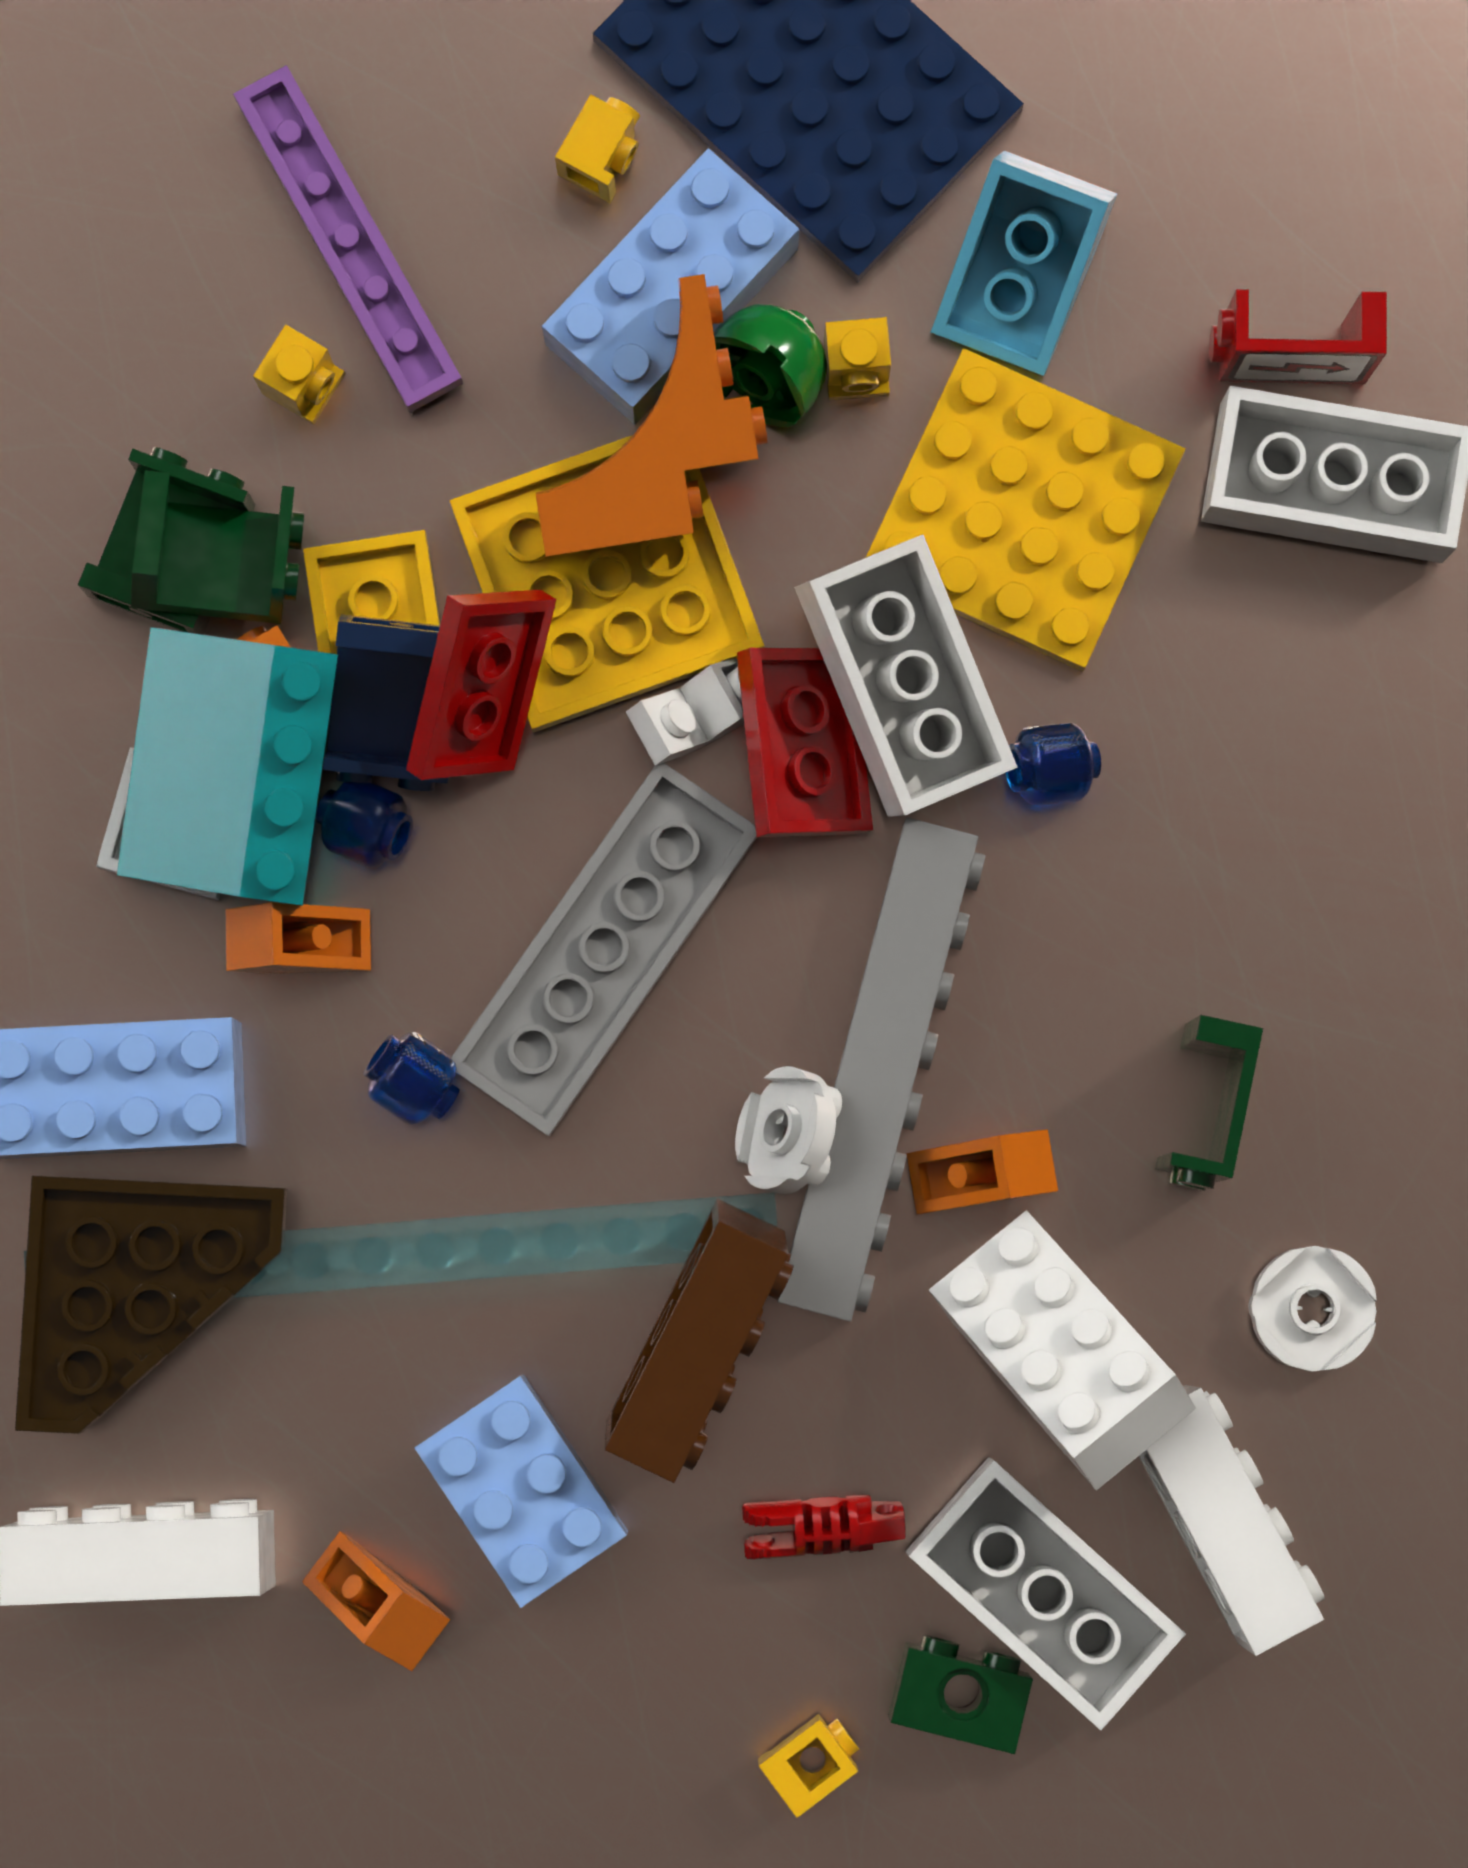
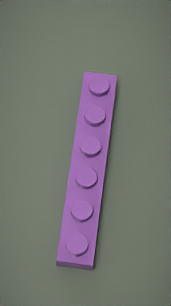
M287 65L233 93L238 106L409 412L462 385L463 381Z

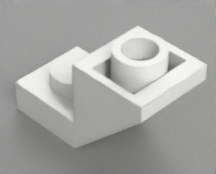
M737 658L712 664L681 687L641 700L626 711L655 766L692 753L744 725Z

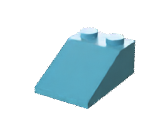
M1003 151L996 156L989 169L931 333L1044 376L1099 245L1117 193L1007 151Z

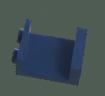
M341 614L338 620L336 636L338 661L332 696L328 745L323 764V770L337 771L336 780L352 784H372L374 776L398 778V787L414 791H434L435 783L448 784L449 777L420 780L406 770L440 628L439 625Z

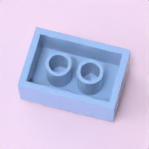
M525 1375L519 1376L414 1447L520 1608L628 1534L629 1530Z

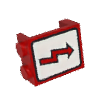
M1236 289L1227 309L1219 310L1218 324L1211 326L1209 340L1210 362L1220 363V382L1366 384L1387 354V292L1362 291L1341 324V340L1250 339L1249 289Z

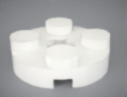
M791 1066L777 1068L764 1077V1079L772 1082L765 1088L763 1093L759 1095L751 1092L744 1103L737 1124L735 1151L737 1160L748 1165L751 1176H745V1178L751 1185L784 1195L797 1192L806 1184L812 1186L819 1185L828 1175L831 1164L829 1152L835 1135L836 1119L842 1108V1097L838 1089L827 1086L824 1080L817 1074ZM785 1127H788V1128H787V1131H786V1134H785V1136H784V1138H783L784 1128H785Z
M1311 1246L1288 1250L1270 1261L1255 1281L1248 1309L1252 1317L1253 1330L1261 1345L1272 1357L1286 1366L1313 1372L1340 1368L1353 1361L1365 1350L1374 1335L1376 1326L1374 1321L1377 1312L1375 1301H1377L1371 1278L1356 1260L1341 1251ZM1307 1293L1312 1298H1315L1322 1293L1327 1297L1330 1307L1323 1308V1310L1330 1312V1315L1325 1323L1320 1325L1317 1321L1310 1320L1304 1324L1301 1321L1297 1310L1303 1309L1302 1306H1298V1301L1303 1294Z

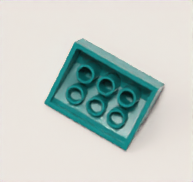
M155 627L150 628L117 868L118 876L238 897L303 906L338 654Z

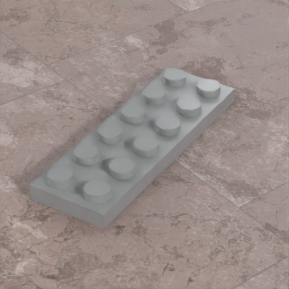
M665 763L654 766L450 1059L453 1063H449V1060L446 1066L550 1137L757 839L755 825Z

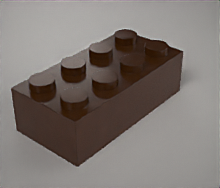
M718 1198L716 1199L606 1420L605 1451L672 1483H675L683 1466L690 1470L694 1469L708 1440V1435L704 1434L707 1425L706 1419L711 1410L717 1413H721L724 1410L737 1381L736 1378L732 1377L735 1369L734 1363L739 1353L749 1357L753 1352L765 1326V1322L760 1320L763 1314L762 1307L768 1296L776 1300L779 1299L793 1271L794 1265L789 1263L791 1253L788 1252L784 1230Z

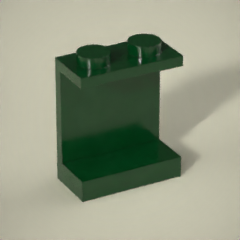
M153 447L149 455L132 448L128 460L136 472L98 566L86 563L78 586L88 597L178 631L204 635L211 618L210 616L131 608L132 568L145 470L170 473L169 502L253 511L256 504L248 491L243 490L245 482L234 475L211 468L208 476L187 469L188 461L168 450Z
M145 470L132 568L131 608L281 624L283 600L296 601L299 564L288 563L287 560L289 549L301 550L305 513L292 512L295 487L282 486L279 514L169 502L170 473Z
M1199 1015L1185 1024L1181 1049L1227 1058L1228 1064L1208 1160L1175 1152L1159 1156L1155 1169L1171 1172L1169 1184L1205 1191L1206 1188L1214 1189L1215 1182L1233 1178L1263 1028L1205 1015Z

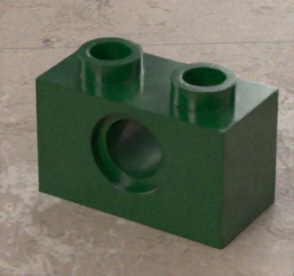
M929 1635L922 1636L921 1645L906 1642L888 1713L890 1723L1015 1755L1033 1678L1028 1672L1019 1670L1021 1660L986 1650L984 1651L982 1661L957 1655L960 1644ZM957 1675H969L977 1680L979 1686L978 1696L975 1701L963 1708L949 1705L944 1698L946 1684Z

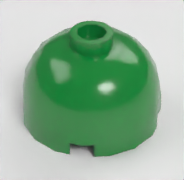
M754 304L730 315L724 323H721L714 331L716 350L728 348L733 376V385L722 387L723 395L727 397L734 390L742 396H749L750 402L753 403L750 405L751 408L762 406L765 423L778 427H791L795 425L801 416L806 414L814 405L826 379L827 360L825 351L811 321L795 310H787L774 305Z

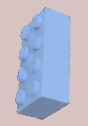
M708 148L542 325L545 345L635 425L658 400L673 362L680 318L678 278L705 274L706 287L718 285L723 320L725 321L730 315L743 309L796 253L799 244V228ZM721 323L713 324V332Z
M232 1017L0 1029V1159L246 1146L242 1023Z

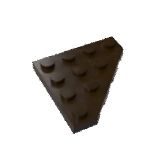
M32 1176L15 1431L80 1434L89 1428L284 1252L288 1189Z

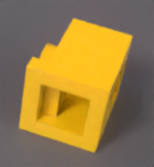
M590 94L555 155L557 175L611 203L616 194L613 174L617 172L623 175L626 172L639 146V142L634 140V127L640 118L639 113L619 99L609 97L607 102Z
M887 317L825 322L823 342L827 360L826 375L829 401L889 396L891 356Z
M285 324L253 377L263 395L314 425L346 373L334 365L327 348Z
M818 1714L773 1749L758 1758V1766L796 1818H798L858 1772L857 1765L851 1756L860 1748L838 1718L827 1725ZM816 1747L824 1753L825 1759L821 1767L810 1770L801 1764L800 1757L805 1749Z

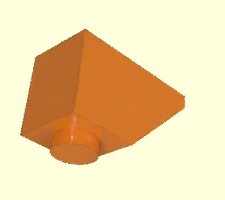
M268 902L225 909L226 971L287 974L361 972L371 970L370 909L303 904L302 906L280 902Z
M1048 1129L998 1135L906 1153L917 1215L1058 1191Z
M339 1531L302 1581L363 1644L410 1671L414 1670L450 1621L419 1589L341 1531Z

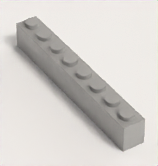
M906 817L834 1084V1088L838 1089L841 1093L842 1108L836 1119L835 1135L829 1152L830 1170L822 1183L816 1186L809 1184L807 1186L790 1251L791 1258L789 1263L793 1264L794 1267L784 1291L777 1300L779 1303L850 1322L854 1310L866 1313L875 1276L864 1273L870 1249L882 1252L891 1215L880 1213L886 1188L898 1191L907 1158L906 1154L896 1152L902 1128L914 1130L923 1094L912 1092L918 1068L930 1069L939 1034L928 1032L933 1008L945 1010L954 979V974L943 971L949 948L961 950L970 914L959 912L965 888L977 890L986 855L975 852L979 837L977 835Z

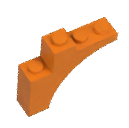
M705 274L678 278L680 318L675 355L660 396L645 421L618 451L593 470L566 484L546 491L536 492L546 557L694 533L692 519L703 517L698 480L686 482L684 471L759 459L757 445L768 444L762 406L751 408L749 396L746 395L724 399L722 387L733 385L732 369L728 348L716 350L713 324L724 323L718 285L706 287Z

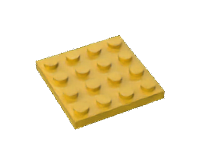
M963 348L866 557L924 535L956 615L1083 672L1186 448Z
M632 435L449 500L482 593L542 590L557 599L527 716L533 733L699 674L712 664L737 658V652L742 650L765 648L699 468L684 471L686 482L698 480L703 517L692 519L694 533L545 556L536 492L558 487L588 473L610 458Z

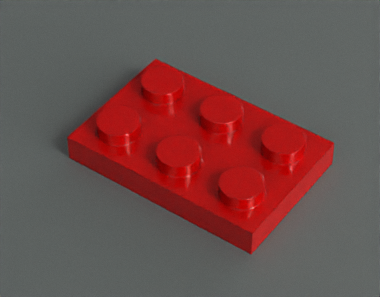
M542 590L447 595L406 770L420 780L514 770L556 598Z
M748 648L737 652L756 837L855 835L873 831L866 762L820 649Z

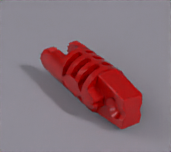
M846 1495L845 1498L837 1496L818 1497L801 1501V1499L748 1502L742 1506L743 1520L749 1526L764 1527L768 1525L772 1527L792 1525L793 1531L761 1533L760 1535L749 1537V1539L745 1540L744 1552L745 1558L751 1560L805 1556V1554H839L843 1551H849V1553L873 1550V1544L906 1538L905 1512L901 1501H871L870 1495Z

